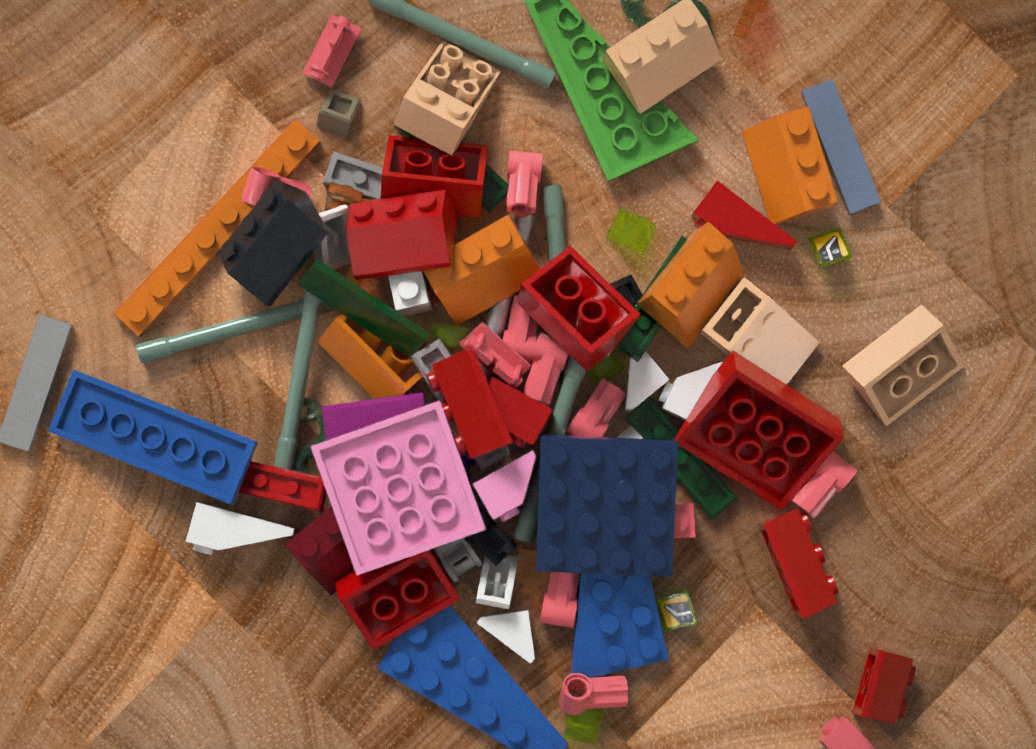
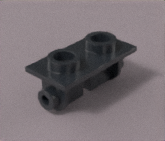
M478 505L486 530L466 537L497 566L517 547V544L513 541L514 538H510Z

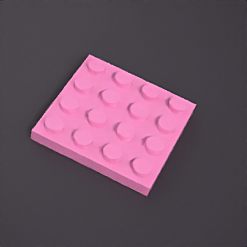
M440 400L311 446L356 575L486 530Z

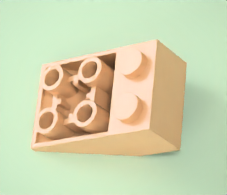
M443 40L403 97L393 124L438 149L453 155L501 71Z
M746 278L740 281L700 332L702 336L728 356L732 351H735L785 384L789 383L820 343L775 301Z

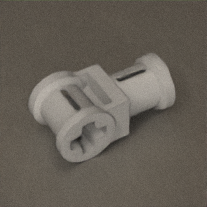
M461 538L438 546L435 549L439 555L440 562L454 583L459 581V576L474 566L480 567L483 565L467 539ZM465 556L468 557L465 561H463V562L460 563L459 565L454 566V563H456L457 561H459V560L462 559L463 557H465Z

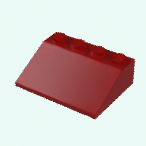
M732 351L712 375L674 440H678V445L782 510L842 442L844 435L840 418L737 352Z

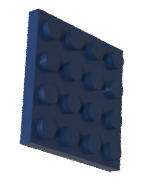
M541 435L536 571L672 577L678 440Z

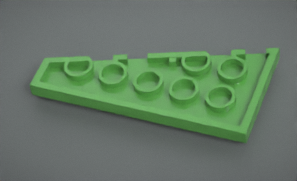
M568 0L525 1L529 14L607 182L613 181L699 141L662 101H659L643 113H638L602 61L605 51L610 46L582 18L583 16Z

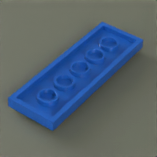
M74 369L48 432L231 505L235 502L258 445L257 441Z

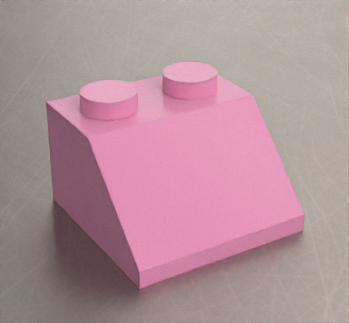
M533 451L473 484L493 520L500 517L503 523L520 513L517 507L523 504L536 458Z

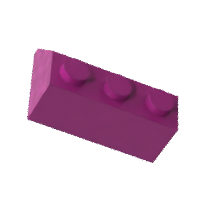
M423 392L322 406L326 441L425 406Z

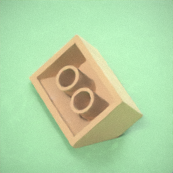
M682 0L607 49L602 59L639 114L722 60L708 23L692 0Z
M920 305L842 367L855 389L887 427L965 365L944 325Z

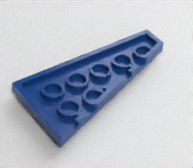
M580 573L570 674L581 673L588 678L669 660L650 576Z
M451 605L397 636L377 667L510 749H565L568 744Z

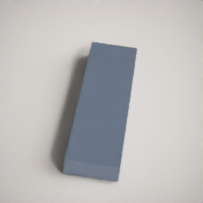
M833 79L802 90V98L806 107L809 106L819 141L848 214L851 215L880 204V197Z

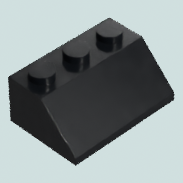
M275 179L249 214L243 218L232 236L223 244L218 252V256L227 273L263 304L270 307L328 235L329 230L305 191Z

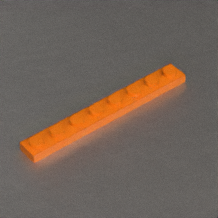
M294 119L251 167L263 168L288 179L321 142L299 121ZM250 168L114 313L137 336L141 337L221 250L223 244L241 224L243 218L252 210L254 205L241 200Z

